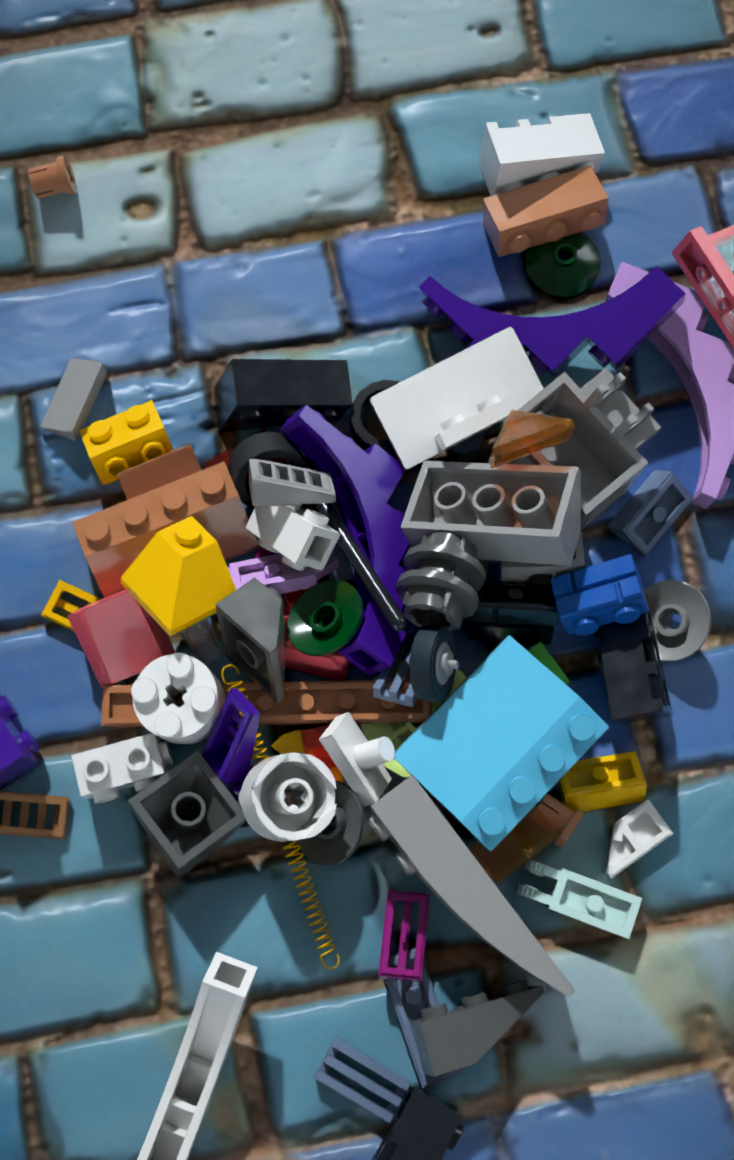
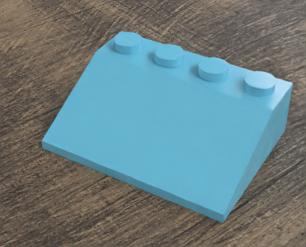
M508 635L395 751L394 759L410 775H413L418 783L481 846L491 852L602 736L609 726L579 695Z

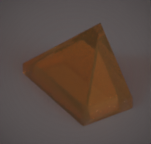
M511 410L492 448L488 460L491 469L569 441L575 429L573 420Z

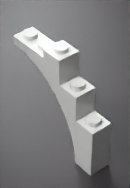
M219 952L215 953L202 981L181 1047L137 1160L189 1159L194 1141L209 1107L220 1071L234 1040L258 967Z

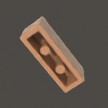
M590 165L483 198V226L498 257H502L605 225L609 197Z

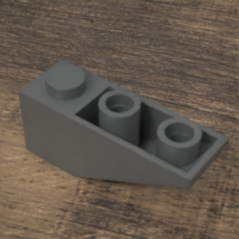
M524 979L502 985L503 994L488 998L486 991L462 997L463 1006L447 1010L446 1003L422 1009V1018L410 1022L424 1074L435 1077L476 1064L544 993L543 986H528L527 980Z

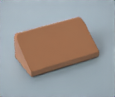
M189 444L117 474V477L127 500L199 472L201 467L192 446Z

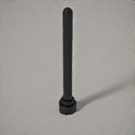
M331 503L302 504L305 508L315 510L329 518L327 525L341 534L337 541L338 546L391 628L397 632L405 630L407 619Z

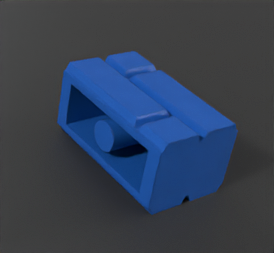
M632 554L551 578L558 615L569 635L573 633L580 636L595 633L601 625L611 622L619 624L631 623L637 620L640 614L649 612L641 576Z

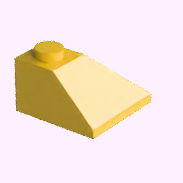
M193 516L158 531L121 576V584L169 636L217 613L215 604L236 590L218 542Z

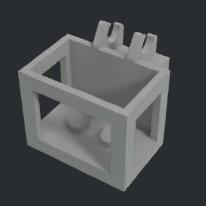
M607 368L602 370L581 389L566 372L562 373L502 423L493 450L494 455L505 464L579 467L581 471V530L630 490L648 464L647 460L637 449L661 429V426L651 416L654 407L648 402L640 410L621 390L626 377L621 372L614 377ZM543 404L540 411L518 428V424Z

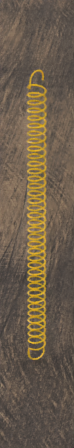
M232 664L224 666L221 671V676L224 684H235L232 687L228 688L227 692H229L230 689L240 685L243 682L242 680L226 683L223 675L225 668L230 666L234 667L237 670V674H240L238 668ZM239 688L238 690L243 692L246 688ZM263 740L255 741V743H258V742H260V743L257 744V745H255L254 748H256L257 746L261 745L264 741H263ZM267 748L253 749V751H262L253 755L252 759H258L263 757L269 758V755L256 757L257 755L266 751ZM294 841L291 844L283 847L282 850L299 847L293 852L285 855L286 858L301 855L295 860L289 862L287 865L304 862L302 865L291 870L290 872L293 873L297 871L307 870L301 875L293 878V880L309 878L303 883L297 885L295 888L312 885L310 888L299 893L298 895L300 896L308 893H315L309 898L301 901V903L318 900L316 903L305 908L304 911L314 908H320L318 911L307 916L306 918L323 916L317 921L309 924V926L326 923L321 928L313 931L312 934L321 931H328L326 934L315 939L314 941L331 938L330 941L317 947V949L328 946H334L332 949L321 954L319 957L322 965L326 969H335L340 963V957L338 954H336L338 962L334 967H327L322 959V956L333 951L336 945L329 944L333 940V937L327 936L330 933L329 929H323L327 926L328 922L321 921L325 917L324 914H317L322 910L321 906H315L319 903L320 900L317 898H313L317 894L316 891H309L314 887L313 883H307L311 880L312 877L303 876L309 871V869L301 868L306 864V861H297L300 858H302L304 854L295 853L301 848V846H291L297 842Z

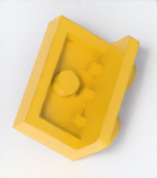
M152 400L141 405L132 406L124 412L105 420L96 421L90 426L79 430L90 461L103 485L117 481V474L174 451Z

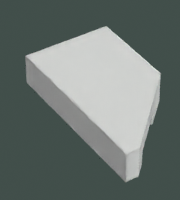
M649 799L613 823L606 867V875L609 879L618 875L674 834Z

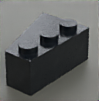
M232 359L213 388L218 432L284 425L289 417L305 405L322 414L327 422L333 423L339 421L353 405L347 360Z
M650 607L649 612L640 614V617L634 622L627 624L611 622L599 626V629L593 635L599 638L601 653H598V662L602 676L605 677L607 688L606 700L611 720L622 724H630L673 715Z

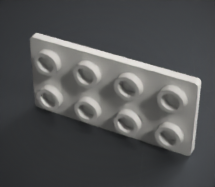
M508 327L372 396L370 403L404 469H410L506 420L544 388L514 329Z

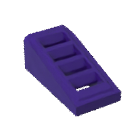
M237 688L230 689L202 753V757L223 783L243 781L248 775L260 718V712Z

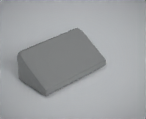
M70 359L40 425L41 429L76 442L80 437L79 430L84 428L108 372L104 364L97 361Z

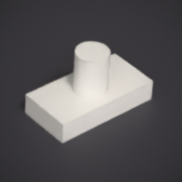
M349 712L338 715L321 735L319 741L352 791L357 795L362 806L374 804L392 780L383 763L394 759L395 749L393 743L386 736L367 741Z

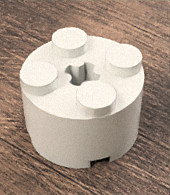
M184 653L169 654L155 659L143 669L131 688L133 707L142 725L159 738L174 744H195L208 738L225 702V692L219 679L201 661ZM179 693L183 694L182 698L185 702L181 707L175 705V697Z
M296 752L284 753L266 758L250 770L239 793V804L248 824L256 833L264 838L278 842L304 840L322 832L333 819L337 805L335 804L336 782L330 769L315 756ZM291 789L293 792L289 798L293 803L291 805H287L284 801L286 798L284 791Z

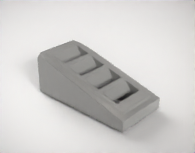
M249 459V487L252 506L254 507L336 502V494L330 473L266 460Z

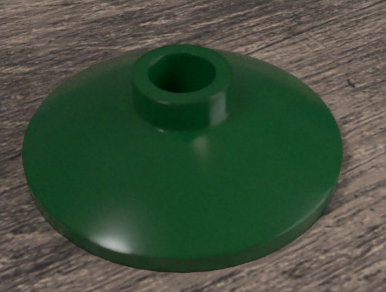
M583 232L563 237L555 242H547L528 248L524 261L525 271L531 283L542 293L560 299L573 298L589 290L595 283L601 266L600 254L596 245ZM566 253L571 259L567 261L562 260L558 254Z
M328 580L318 583L304 592L294 604L288 618L287 629L292 644L300 652L309 656H325L345 646L358 631L363 618L364 606L358 591L347 582Z

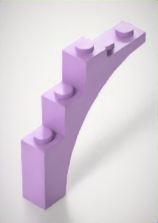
M621 262L605 302L635 285L649 272ZM675 283L686 293L684 303L648 340L672 364L687 389L695 411L701 453L699 478L692 504L707 509L716 499H723L731 478L725 475L729 464L734 465V348L729 342L702 332L710 312L704 310L705 304L696 290Z

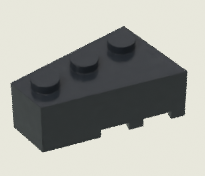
M413 1083L371 1160H442L446 1149L452 1150L462 1134L464 1126L459 1124L462 1118L459 1110L424 1088L422 1089L416 1083Z

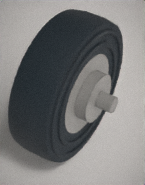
M424 625L418 630L414 638L409 658L410 680L414 694L421 700L443 701L451 692L456 669L459 668V661L457 660L454 635L452 631L448 630L447 626Z

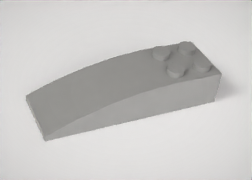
M413 775L409 776L370 806L369 811L373 816L368 819V823L382 842L387 838L391 839L399 850L393 856L408 876L416 873L421 881L455 917L477 937L514 965L568 997L575 992L574 988Z

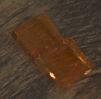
M534 806L491 852L479 843L472 847L470 852L496 885L559 836L537 807Z

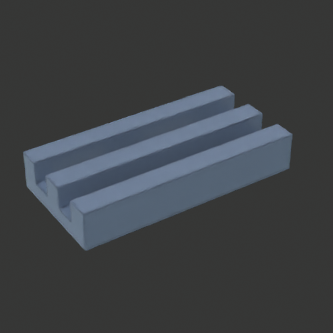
M410 631L407 632L391 667L381 670L373 685L374 698L410 707L414 706L417 697L413 692L411 683L405 694L400 693L410 675L409 658L414 638L410 637ZM407 648H408L409 651H408V653H407V655H406V657H405V659H404V661H403V663H402V665H401V667H400V669H399V671H398V673H397V675H396V677H395V679H394V681H393V683H392L390 689L387 690V688H388V686H389V684H390V682H391V680H392V678H393V676H394V674H395V672H396V670H397V668H398V666H399V664H400V662H401V660H402V658H403V656H404V654H405V652H406V650H407Z
M337 1037L334 1039L314 1076L318 1081L388 1123L391 1122L394 1112L399 1107L405 1092L411 1085V1082ZM338 1051L397 1085L398 1087L395 1092H391L336 1059L335 1056ZM329 1067L334 1068L389 1102L387 1107L381 1106L328 1074Z

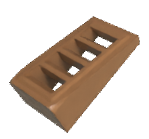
M0 791V800H4L0 834L65 839L70 797ZM13 801H21L18 827L10 826ZM30 802L38 803L35 828L27 827ZM47 804H55L52 829H44Z

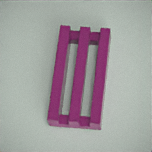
M388 890L379 979L396 978L398 981H405L406 979L422 983L430 894ZM396 901H403L397 968H392L389 965ZM413 902L420 903L414 970L406 969Z

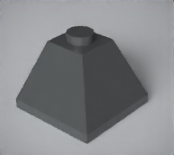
M254 577L215 604L225 657L278 704L284 700L285 621L283 608L285 605L281 595L274 588H267Z
M198 750L128 800L130 807L151 842L178 878L210 856L246 821L239 803Z

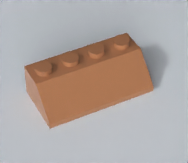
M225 462L72 522L84 556L104 598L126 589L121 584V576L158 531L190 516H193L218 542L225 562L259 548L255 535L245 528L249 520Z

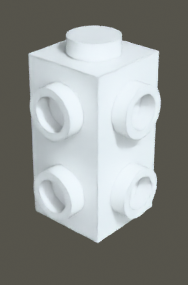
M302 505L259 506L254 508L245 528L259 537L258 545L274 553L280 552L284 555L282 562L296 570L304 571L306 567L323 571L341 535L327 525L328 517L309 508L304 510L301 508Z
M153 733L71 755L80 795L87 799L94 798L95 804L117 799L120 797L119 790L135 786V791L140 792L167 773V766L173 765L168 742H161L160 738Z

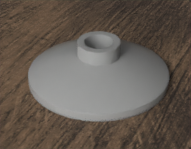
M664 580L648 587L644 592L648 598L661 660L679 661L692 656L705 643L711 627V613L706 599L694 586L683 581ZM675 614H679L682 622L675 629L671 625V619Z

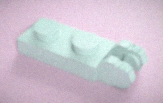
M527 860L525 868L530 873L540 877L545 876L556 881L551 896L538 891L535 887L520 884L516 892L518 895L545 904L549 910L620 937L630 938L642 901L641 897L564 868L557 870L542 863Z

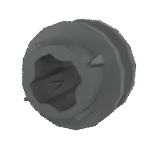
M434 532L428 536L423 535L420 544L409 548L403 561L406 572L400 575L395 588L398 597L403 601V605H405L404 615L411 623L418 627L430 624L447 626L449 631H452L455 628H460L462 619L470 617L476 612L479 605V597L476 591H479L484 585L486 572L482 564L476 559L477 549L472 542L454 533Z

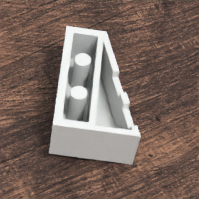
M591 114L549 117L547 119L548 124L530 125L529 119H521L515 123L516 127L499 128L497 122L486 123L479 165L490 196L590 165L595 174L599 172L605 151Z

